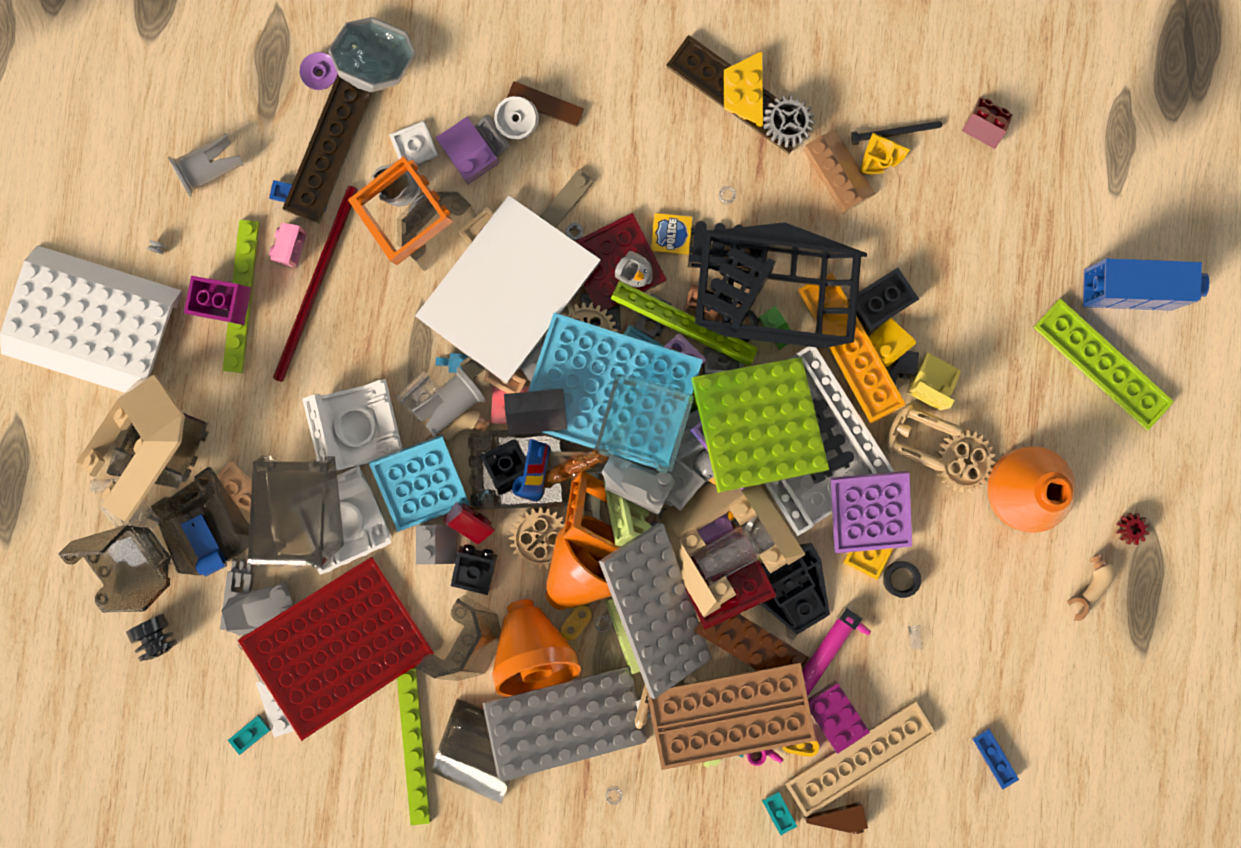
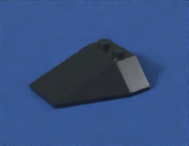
M812 543L799 544L805 555L789 565L786 563L772 573L768 571L763 562L760 563L776 593V597L761 603V605L797 635L830 615L822 562Z

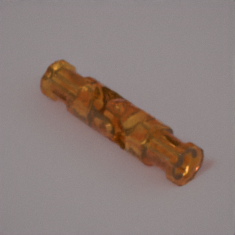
M596 446L590 452L586 451L579 454L575 459H569L554 466L551 471L545 472L543 487L546 489L551 488L556 482L561 483L578 475L581 471L593 468L599 462H606L607 453L605 449L601 446Z

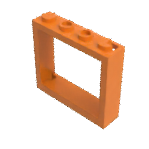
M404 156L348 199L388 259L396 265L400 264L453 222L449 217L451 215L449 209L445 205L442 206L440 204V196L434 189L431 191L428 187L430 184L428 179L423 174L420 176L418 173V165L413 159L409 161ZM409 171L441 217L396 251L365 204L401 175Z
M581 471L571 483L563 538L604 558L620 547L581 526L586 492L607 503L604 482Z

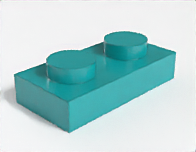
M258 715L229 738L228 742L240 755L271 729L262 717Z
M779 791L762 799L780 836L797 827Z

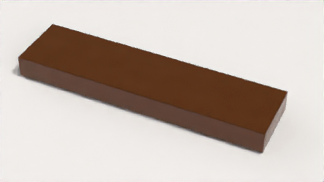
M513 81L507 98L512 96L525 98L535 105L539 113L578 127L584 112L582 107Z

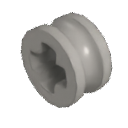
M571 223L566 229L567 236L573 241L582 238V226L579 223ZM573 227H577V230L580 231V234H577L576 237L569 233L570 230H573Z
M150 240V246L147 249L164 255L163 249L166 248V245Z

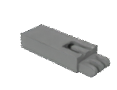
M233 558L231 571L227 572L223 608L228 598L252 591L254 574H252L253 560H248L247 567H245V559H241L238 567V559ZM241 580H245L243 593L235 592L236 587H241ZM222 615L220 629L227 630Z

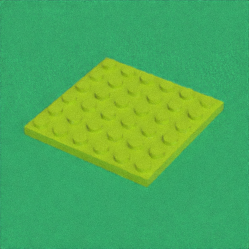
M802 357L691 378L718 493L829 470Z

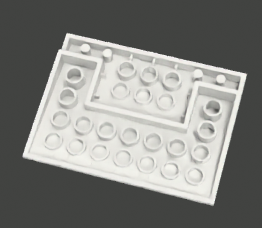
M508 195L415 317L490 373L508 384L548 332L553 313L562 314L598 267L601 260Z

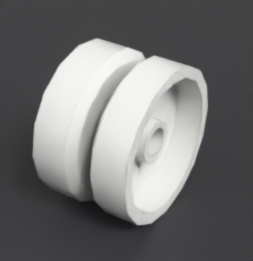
M512 96L498 104L494 114L496 128L502 135L510 139H524L535 132L539 124V114L531 101L522 97ZM515 114L519 116V120L517 122H515Z

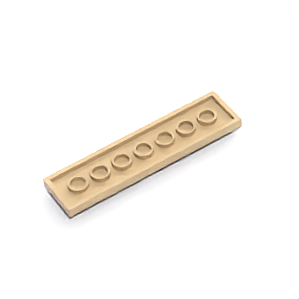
M916 701L869 729V734L840 753H831L785 782L805 817L813 814L937 735Z

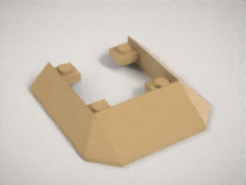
M156 375L137 380L117 399L76 461V463L84 466L88 475L96 477L105 463L103 457L122 429L127 430L129 425L133 424L140 435V439L136 441L133 448L135 455L118 481H111L101 496L104 500L101 506L127 523L182 441L185 416Z
M710 482L698 489L681 511L673 505L662 513L660 523H663L682 574V582L704 618L721 608L720 605L736 595L726 577L708 586L691 556L707 547L698 530L731 510L740 526L755 516L759 518L775 543L773 547L759 555L770 573L786 563L788 565L805 555L761 485L718 493L716 484Z

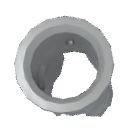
M226 133L177 159H172L171 156L168 157L189 197H192L191 193L198 187L240 166H244L239 155L209 162L231 144Z
M394 163L377 168L372 175L373 180ZM407 171L404 174L408 179L409 186H406L396 198L390 197L384 189L379 193V199L397 207L407 206L415 201L421 188L410 172Z
M460 367L456 369V375L412 409L420 421L430 418L426 427L433 437L475 403H484L486 401L476 385Z

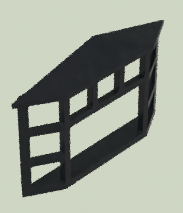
M786 222L698 232V236L703 237L695 324L725 337L817 348L854 343L861 257H867L866 252ZM711 241L730 246L731 249L760 250L761 258H763L762 262L765 264L768 251L791 254L790 275L771 273L768 279L819 286L815 333L744 324L740 326L739 330L731 327L730 319L728 321L724 320V322L704 319L705 306L701 302L702 296L706 293L714 295V292L707 291L708 269L719 272L721 266L709 261ZM798 255L821 258L820 279L796 276ZM853 258L851 279L827 280L828 259ZM741 270L747 274L750 273V270ZM755 273L753 277L758 278L759 275ZM729 279L728 284L734 286V281ZM826 286H850L849 307L825 308ZM721 294L719 295V299L729 304L732 303L731 299ZM848 314L846 335L822 334L823 315Z

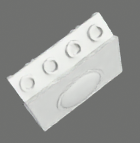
M386 379L325 395L314 394L303 398L320 474L368 464L369 461L403 449Z
M359 466L288 497L289 507L292 513H296L311 545L316 567L320 575L392 543V536L372 489Z

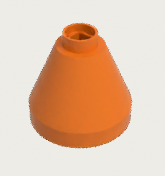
M1020 447L1009 451L997 461L990 473L987 491L992 510L1004 524L1019 531L1037 533L1054 528L1067 517L1074 504L1076 485L1072 470L1057 453L1042 447Z
M582 516V527L615 544L612 527L596 518ZM563 526L556 536L546 583L547 590L545 596L549 604L558 610H565L566 608L572 609L612 596L599 560L603 558L563 538Z
M529 599L518 600L507 606L508 614L503 619L492 672L496 692L499 695L508 697L575 679L581 672L577 652L539 607H534L533 601Z

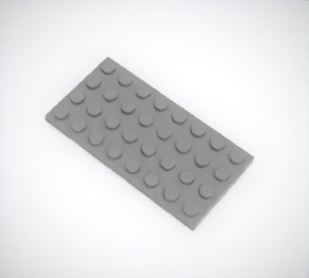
M657 523L599 560L651 698L656 699L712 659L705 638L694 632L699 621L682 582V574L664 524Z
M627 666L483 703L499 782L646 743L644 727L639 729L635 726V717L638 710L635 701L638 699L633 676L630 671L631 667Z

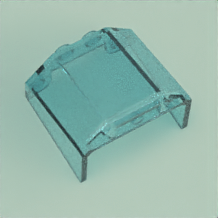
M617 374L595 450H598V453L604 456H610V454L618 451L620 455L625 457H631L632 455L639 457V460L645 463L654 462L653 465L657 467L656 470L659 472H672L694 396L680 392L681 389L657 381L639 376H633L632 378Z

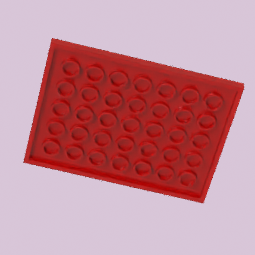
M373 557L368 558L237 640L300 741H303L434 654Z

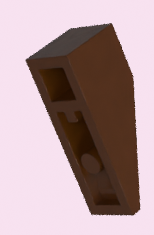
M860 802L813 813L808 817L804 816L808 824L848 833L852 832L853 834L863 833L864 829L868 828L863 805Z

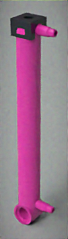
M843 607L837 616L838 619L802 670L807 697L852 631L857 629L866 635L871 633V630L861 623L862 618L846 607ZM772 749L760 751L761 756L759 759H752V753L746 754L748 761L754 766L762 765L767 756L779 763H782L784 760Z

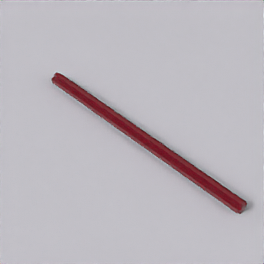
M348 186L273 375V379L279 382L284 381L352 205L348 199L358 192V189L353 186Z

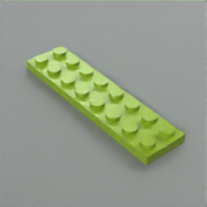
M1058 299L1033 326L1036 331L1145 430H1149L1174 403L1170 397L1062 299Z

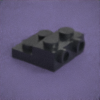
M465 544L464 547L460 546L450 586L488 595L498 555L494 554L490 549L475 550V547L470 544Z

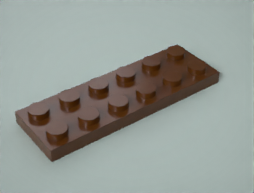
M741 614L706 630L700 621L694 630L698 635L755 670L799 662L803 668L809 658Z

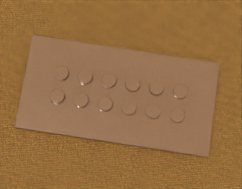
M800 662L674 686L656 699L651 698L647 692L662 770L816 741Z

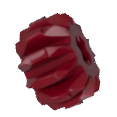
M1127 513L1126 517H1120L1122 523H1116L1120 527L1119 530H1116V533L1122 534L1119 538L1121 541L1126 540L1128 545L1132 542L1134 545H1138L1139 540L1142 542L1146 541L1144 535L1150 534V532L1145 531L1146 528L1150 527L1149 524H1144L1147 518H1140L1139 513L1134 515ZM1131 526H1133V528H1136L1135 532H1133V530L1130 529Z

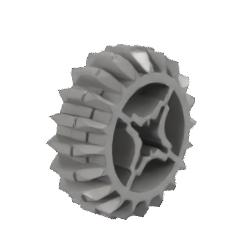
M783 95L781 101L776 98L774 100L775 104L770 103L768 105L770 110L766 109L764 112L767 116L763 117V121L767 123L764 124L763 128L770 129L766 135L770 136L773 134L771 141L773 142L777 138L779 140L777 145L779 146L784 141L785 147L789 146V142L795 147L797 144L796 140L802 144L804 142L803 138L808 139V133L813 132V128L810 126H813L815 121L810 119L814 117V113H808L812 109L811 106L804 107L807 101L804 100L802 103H799L800 97L793 100V95H790L789 99L786 100L785 95ZM785 107L794 108L792 112H786L780 109ZM799 113H801L804 119L803 128L799 126L800 123L797 121ZM774 114H776L778 116V119L781 121V125L778 129L775 127L774 124ZM794 115L792 122L785 125L786 119L788 120ZM786 130L797 132V134L794 135H786L783 133Z

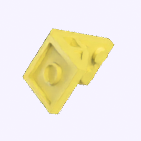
M927 352L917 369V375L909 383L906 393L939 411L951 408L954 400L950 397L955 389L961 370Z

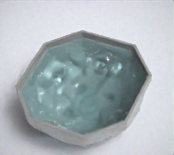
M374 17L346 22L329 48V54L339 77L356 88L368 92L380 91L398 85L406 75L411 62L416 56V51L406 31Z

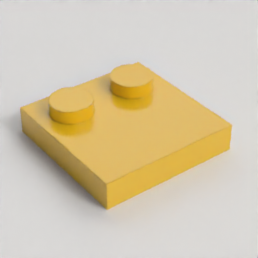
M892 318L868 336L886 367L916 344L915 339Z

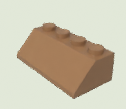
M836 130L824 134L805 145L803 151L842 214L875 195V192L860 171V168Z

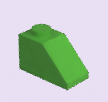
M776 306L758 318L763 327L790 330L786 320ZM774 342L779 350L787 345Z

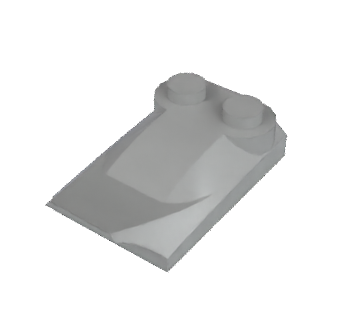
M612 454L602 470L606 490L659 515L675 483L673 477L667 472L658 473L639 463Z
M282 582L228 598L226 605L221 611L227 632L240 636L250 633L293 605L287 584Z

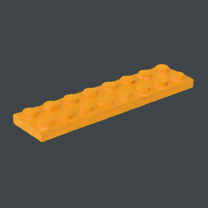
M833 272L827 274V280H836ZM807 284L798 289V292L816 323L819 286ZM826 286L825 308L849 307V301L840 286ZM824 314L822 334L845 336L848 314ZM856 316L854 343L832 346L829 349L871 424L901 409L906 404Z

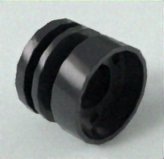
M164 614L151 618L126 631L131 644L137 642L142 644L135 650V653L143 650L146 652L138 657L140 662L157 658L169 652L173 646L178 644L176 639L169 642L166 640L174 635L173 632L166 634L162 632L169 626Z

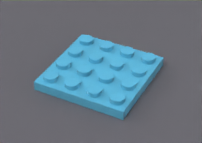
M443 435L369 461L371 470L398 532L448 514L455 502L459 504L464 502L470 505Z

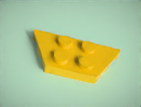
M758 52L724 70V110L735 113L745 120L748 119L759 127L763 126L762 52Z

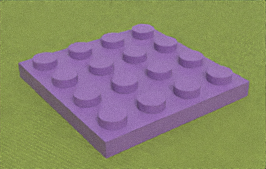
M908 471L830 478L835 553L912 547L910 475Z

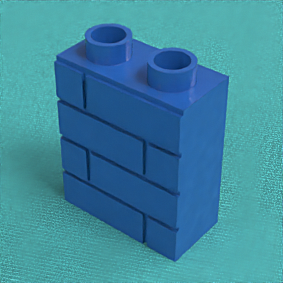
M1106 258L1084 269L1083 307L1172 311L1201 300V297H1205L1209 291V276L1207 273H1202V262Z

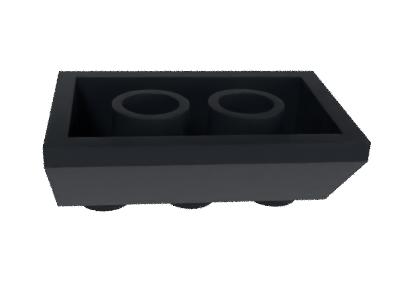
M564 389L504 394L505 415L509 435L568 430Z

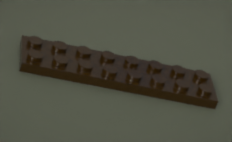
M688 35L666 67L724 108V70L732 65ZM764 88L763 117L767 116L764 113L765 110H770L768 105L770 103L775 104L774 100L777 98ZM785 107L780 110L792 112L794 109ZM731 113L771 141L773 134L770 136L766 135L770 129H764L763 126L759 127L756 123ZM774 114V124L775 127L778 129L781 125V121L778 119V116ZM798 114L797 121L800 123L799 126L803 128L804 119L801 114ZM794 115L792 118L786 119L785 125L792 122ZM786 130L783 134L794 135L797 132ZM777 138L772 142L787 154H790L794 149L791 142H789L788 147H785L784 141H782L780 146L777 145L779 141Z
M337 74L283 205V211L318 224L320 223L373 92L358 89L340 78Z

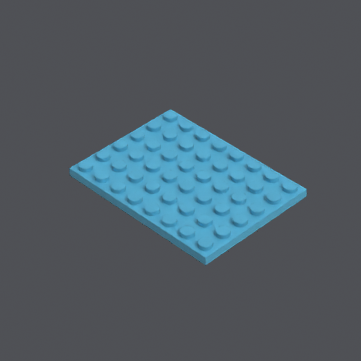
M553 313L528 392L564 389L568 430L547 431L543 433L667 472L693 393L691 378L698 376L703 360Z

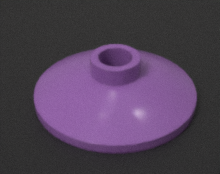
M315 52L306 56L299 70L303 83L313 90L329 88L335 82L338 74L331 56L322 52ZM319 70L323 71L321 76H317Z

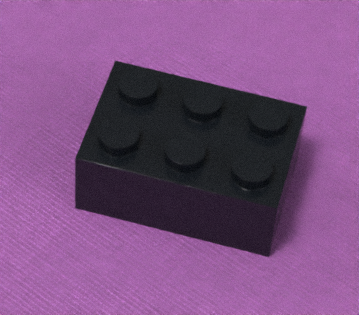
M898 267L858 293L856 316L868 333L918 301L919 298Z

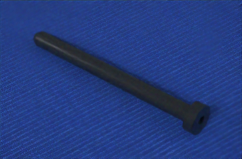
M927 122L860 134L854 131L851 132V141L853 145H858L859 141L870 140L873 133L882 137L938 129L942 127V122Z

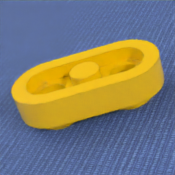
M582 605L572 611L561 627V634L565 639L574 640L580 635L591 620L592 612L590 608ZM580 611H584L586 613V616L584 618L579 617L578 614ZM573 627L574 633H568L567 628Z
M816 740L785 746L782 749L787 753L813 757L819 751V743ZM811 743L812 748L806 749L805 745Z

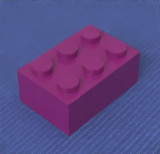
M191 276L184 313L245 325L252 288L230 282Z
M836 681L808 698L811 715L837 754L870 733Z

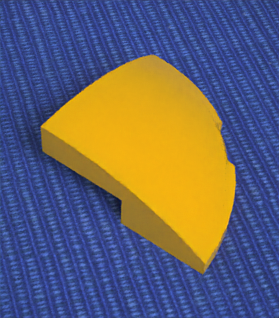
M873 133L867 145L860 171L865 174L884 173V168L889 166L896 167L901 163L910 149Z

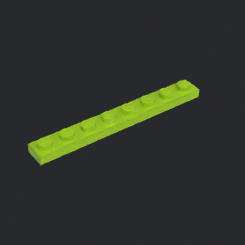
M239 220L232 283L253 289L260 223L258 221ZM252 290L245 325L228 322L222 371L243 373Z
M621 281L618 282L611 297L612 300L748 366L752 364L758 349L757 347L738 338L722 336L695 324V317Z
M412 668L397 678L410 826L430 824L431 822L417 669Z

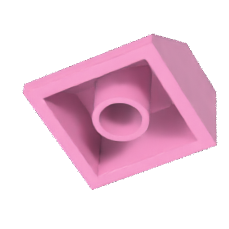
M281 223V226L277 228L275 238H277L275 246L272 245L270 249V260L278 264L297 268L307 232L298 225Z

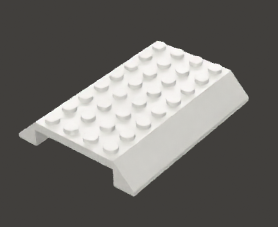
M37 245L24 260L0 332L1 354L126 392L137 380L151 375L172 308L177 309L182 290Z
M806 347L789 359L802 357L812 399L816 398L817 401L823 399L827 402L828 407L822 412L825 418L834 417L837 424L831 430L834 436L837 434L844 435L845 443L840 448L843 453L851 451L854 454V460L849 463V468L844 469L842 466L832 471L833 476L827 478L824 475L826 480L814 484L810 474L765 483L797 536L832 514L830 478L894 472L816 347ZM816 414L817 422H820V419ZM826 431L821 433L822 442L829 439ZM835 449L825 453L827 461L838 456Z

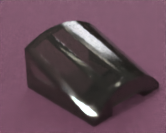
M207 467L195 475L193 482L173 496L163 497L151 506L176 571L181 574L200 576L195 567L198 557L181 527L182 523L202 514L226 562L246 550L257 538V535L211 467Z
M457 698L441 739L431 772L502 804L510 780L503 782L498 780L484 708Z

